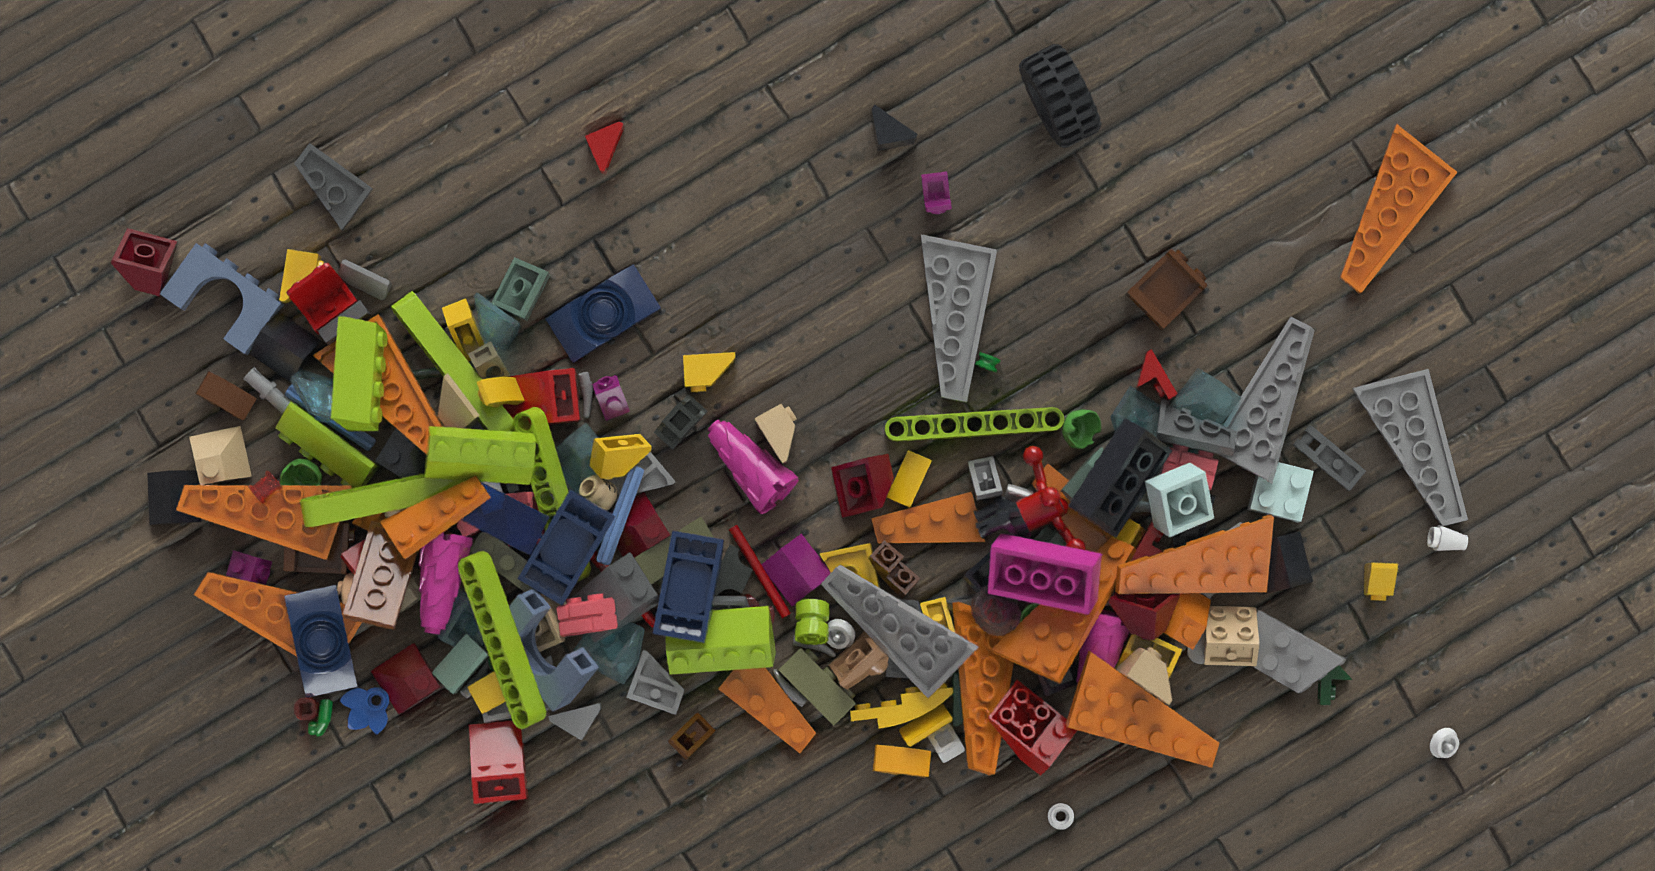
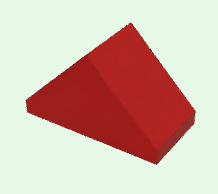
M616 122L585 136L599 170L603 174H606L624 130V123Z

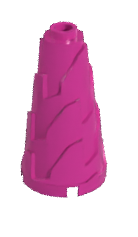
M717 420L708 428V437L718 451L719 457L733 473L734 480L760 514H764L776 506L774 502L779 499L782 501L798 483V477L794 472L783 466L766 449L762 450L748 436L738 431L730 422Z
M441 533L420 548L421 627H425L424 632L440 635V631L445 630L462 580L458 570V563L461 559L470 555L473 538Z
M1103 609L1079 650L1077 683L1079 682L1088 651L1115 668L1124 642L1129 634L1128 629L1116 612Z

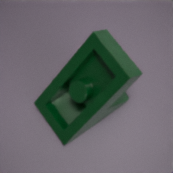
M1337 666L1327 673L1328 675L1318 680L1317 705H1331V700H1335L1336 686L1331 684L1332 679L1352 680L1340 666Z

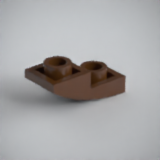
M210 371L207 372L195 393L241 421H244L257 399Z
M884 540L868 559L887 585L903 599L921 578L901 562L904 556Z

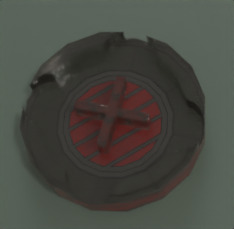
M988 586L982 587L974 595L971 603L972 616L977 625L985 632L994 636H1004L1011 633L1020 623L1022 613L1021 608H1018L1017 599L989 594Z

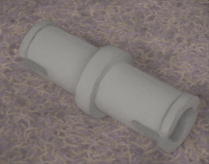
M255 367L243 378L244 381H247L260 393L259 397L261 399L269 401L281 414L284 413L288 404L293 402L276 388V383L268 381Z

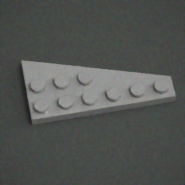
M921 235L941 398L967 403L997 250Z
M1293 317L1289 318L1223 425L1236 431L1233 455L1218 454L1270 483H1273L1315 331L1311 326Z
M1429 369L1352 388L1439 524L1446 526L1468 520Z
M842 565L836 567L821 583L830 595L927 698L933 695L979 648Z

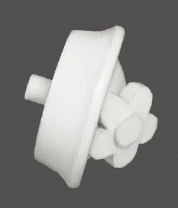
M842 619L829 621V640L827 643L836 649L850 647L855 640V630L852 625Z
M1451 728L1440 729L1433 734L1430 742V751L1437 758L1451 757L1459 747L1457 734Z

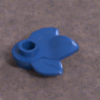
M374 687L368 691L355 688L345 693L340 702L351 708L348 717V728L357 730L369 725L375 734L381 732L388 721L386 709L390 700L387 692L382 688ZM375 695L381 698L379 705L372 703V698Z

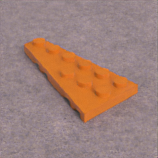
M1398 124L1394 127L1340 275V279L1359 294L1363 292L1458 173Z
M378 314L368 321L381 326L387 333L388 339L383 353L386 369L382 372V383L384 385V395L380 397L382 416L427 454L429 426H443L385 322ZM336 341L313 355L332 373H334Z
M185 485L176 510L327 560L340 522L305 527L300 500L311 496L351 489L352 485Z
M1111 537L1095 552L1102 554L1098 601L1089 614L1039 604L991 649L993 653L1057 683H1061L1116 587L1117 566L1132 560L1136 553L1135 547Z
M207 572L194 593L196 597L297 657L284 595L298 592ZM340 602L343 616L345 605L342 602ZM343 618L349 644L362 622Z
M954 602L952 605L955 633L979 647L959 667L968 769L987 775H994L1001 735L987 718L1010 689L1014 662L994 654L991 649L1007 635L1006 633L1013 630L1012 628L1016 621L1009 619V622L1001 628L987 626L981 616L978 615L980 614L978 608L972 607L971 609L970 605Z
M1090 651L1087 652L1065 726L1212 768L1219 747L1218 741Z

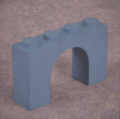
M196 243L163 288L160 295L185 311L206 283L216 279H226L234 282L242 293L243 308L240 316L223 339L248 356L260 330L284 306L279 302L280 295L270 288L266 292L258 287L260 281L248 273L245 277L237 272L239 267L227 258L222 262L215 257L218 252L206 243L203 247Z
M531 589L518 595L509 608L541 697L554 712L570 704L599 667L584 648L566 655L557 667L545 661L538 651L535 632L537 625L551 607L537 590Z

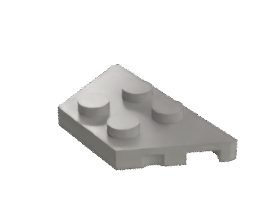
M1258 610L1259 651L1257 666H1254V668L1295 692L1302 693L1311 687L1314 682L1328 675L1327 673L1345 663V658L1267 613Z

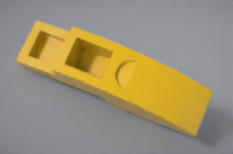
M943 683L929 698L918 687L905 688L906 693L900 694L901 704L897 705L896 700L882 701L881 707L871 708L870 703L855 705V710L850 711L851 721L877 718L878 728L902 724L936 708L953 694V688H947V684Z

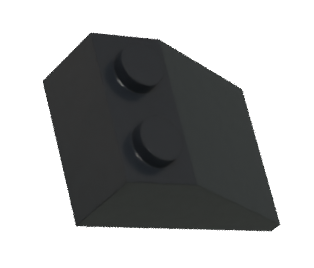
M396 428L375 461L401 478L425 474L426 454Z

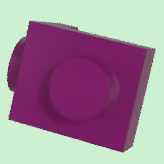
M947 171L922 174V189L926 212L942 214L946 210L952 209Z
M617 375L612 377L605 376L596 383H593L596 397L606 421L630 412Z
M233 550L226 576L266 585L272 561Z

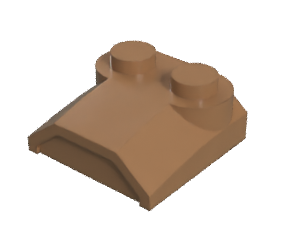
M864 631L854 640L850 647H847L829 665V668L835 673L840 681L839 684L843 688L849 689L868 675L882 674L888 667L889 657Z

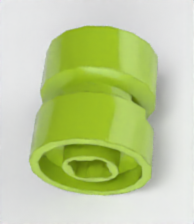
M805 599L796 603L795 618L799 622L796 623L795 641L805 645H820L829 640L828 624L825 623L829 620V603L818 599Z

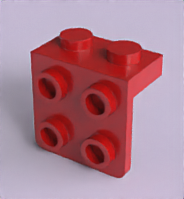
M329 263L317 266L312 273L302 280L295 282L286 292L318 335L320 334L318 332L319 329L358 302L346 283Z

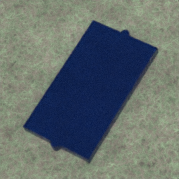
M481 482L491 498L463 517L461 521L531 555L538 539H541L543 536L541 533L549 516Z

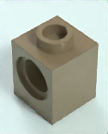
M491 341L468 354L482 380L495 377H511Z

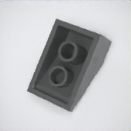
M631 553L609 565L572 597H581L582 602L588 601V595L603 594V598L614 599L618 627L613 630L589 633L595 644L659 603V596Z

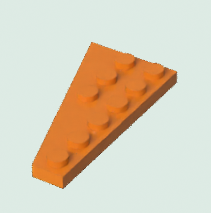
M1269 514L1263 516L1261 520L1252 523L1246 522L1240 524V527L1228 531L1222 530L1186 542L1184 546L1175 549L1172 547L1163 550V553L1151 557L1145 556L1118 565L1115 591L1118 594L1267 592L1274 517Z

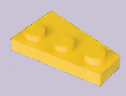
M871 543L820 553L830 572L839 565H842L880 588L877 571L868 559L873 553Z

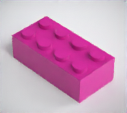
M1001 533L991 546L988 593L1089 614L1098 601L1102 554Z

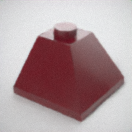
M127 228L112 258L111 264L134 290L160 296L168 280L177 241Z
M889 454L867 457L831 467L842 518L883 507L894 481Z
M644 492L635 497L617 545L623 557L631 553L635 559L641 553L670 536L669 531Z
M1115 593L1109 598V604L1131 634L1138 635L1144 640H1155L1166 631L1180 598V593Z
M415 643L371 670L380 687L387 692L389 700L398 715L442 687L441 682L432 674L433 670Z

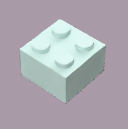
M1278 462L1273 483L1257 475L1255 476L1247 510L1265 515L1271 514L1273 517L1297 523L1301 522L1314 471Z
M1187 463L1145 481L1153 525L1165 535L1171 537L1214 519L1206 472L1192 463Z

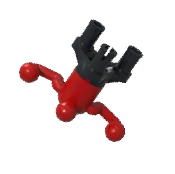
M1030 446L1023 453L1024 462L1033 467L1037 492L1017 502H1013L1001 495L995 498L994 502L973 511L978 521L975 525L979 529L978 532L982 539L1002 528L1004 530L1007 529L1012 536L1030 539L1032 531L1052 522L1055 529L1066 542V547L1086 551L1084 541L1075 538L1062 520V517L1068 512V502L1060 497V492L1056 488L1047 487L1042 464L1043 452L1037 446Z

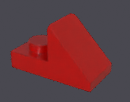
M1152 349L1146 352L1136 388L1154 379L1156 383L1153 384V387L1160 398L1165 397L1166 400H1169L1178 395Z
M1153 520L1137 545L1136 553L1131 561L1163 553V551L1152 545L1153 541L1158 543L1164 534L1154 527Z

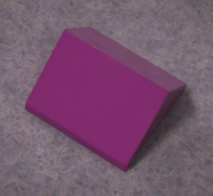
M802 534L761 564L791 606L817 588L831 573Z

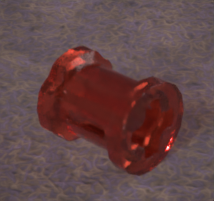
M269 470L265 472V476L256 484L248 486L262 504L266 503L265 499L273 492L283 488Z
M312 697L300 698L294 705V713L300 720H312L318 716L320 705ZM302 703L312 704L310 707L312 714L306 713L303 715L302 711L304 708L301 706Z

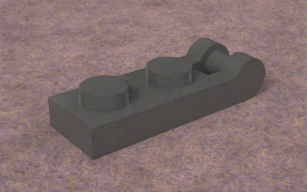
M1309 425L1304 430L1306 432L1301 439H1297L1293 446L1347 491H1350L1366 470L1313 426ZM1313 440L1320 444L1315 451L1309 447Z

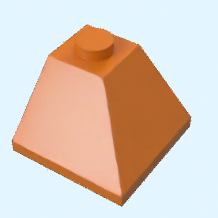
M1180 593V598L1164 633L1193 650L1207 627L1211 600L1200 593Z

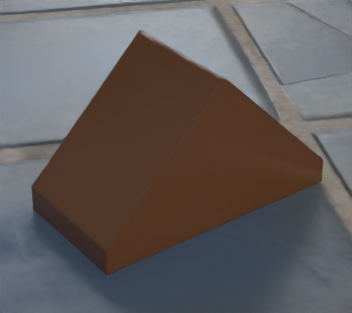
M697 712L668 742L687 760L716 730Z

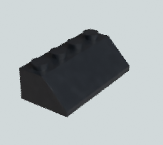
M1124 418L1068 506L1097 527L1117 538L1147 491L1145 481L1157 476L1173 450L1147 429Z

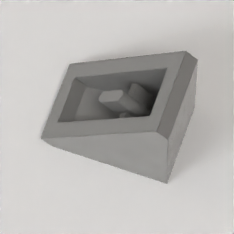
M993 456L968 461L976 501L1003 495Z
M601 703L551 715L549 720L578 739L583 740L602 709Z

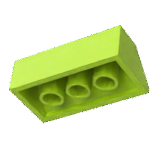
M338 316L331 419L348 432L378 431L379 423L382 421L380 397L384 395L382 372L386 369L383 353L384 347L387 346V333L377 323Z
M290 402L275 427L280 431L278 437L289 445L295 442L301 447L299 452L309 460L315 457L322 463L320 468L330 476L336 473L343 478L340 482L342 485H352V488L365 486L380 467L296 403Z
M429 426L425 478L466 481L476 476L480 482L530 485L535 459L534 433Z
M769 606L712 610L705 643L666 636L669 674L773 667L776 649Z

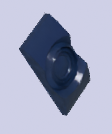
M633 264L605 280L591 291L568 303L546 318V321L571 361L575 363L657 312L661 307Z
M570 489L517 579L563 606L616 516Z
M672 531L653 634L705 643L720 573L724 539Z
M336 584L284 595L306 698L357 687Z

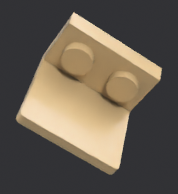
M1210 606L1207 627L1205 629L1204 665L1257 666L1259 634L1256 608Z

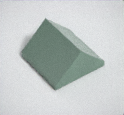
M514 257L491 304L528 321L550 278V274L541 268Z
M466 633L432 671V674L452 694H455L489 657L487 649Z

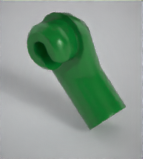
M320 700L318 722L310 721L308 724V733L310 735H317L319 737L325 733L332 717V700Z

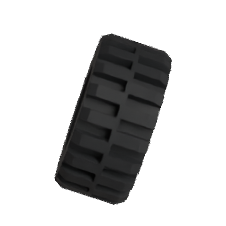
M1052 44L1024 58L1020 62L1019 72L1031 102L1045 128L1059 147L1068 148L1100 130V116L1092 95L1077 66H1075L1072 58L1061 45Z

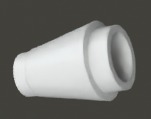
M1438 525L1437 527L1430 528L1427 545L1433 548L1434 551L1466 550L1468 536Z

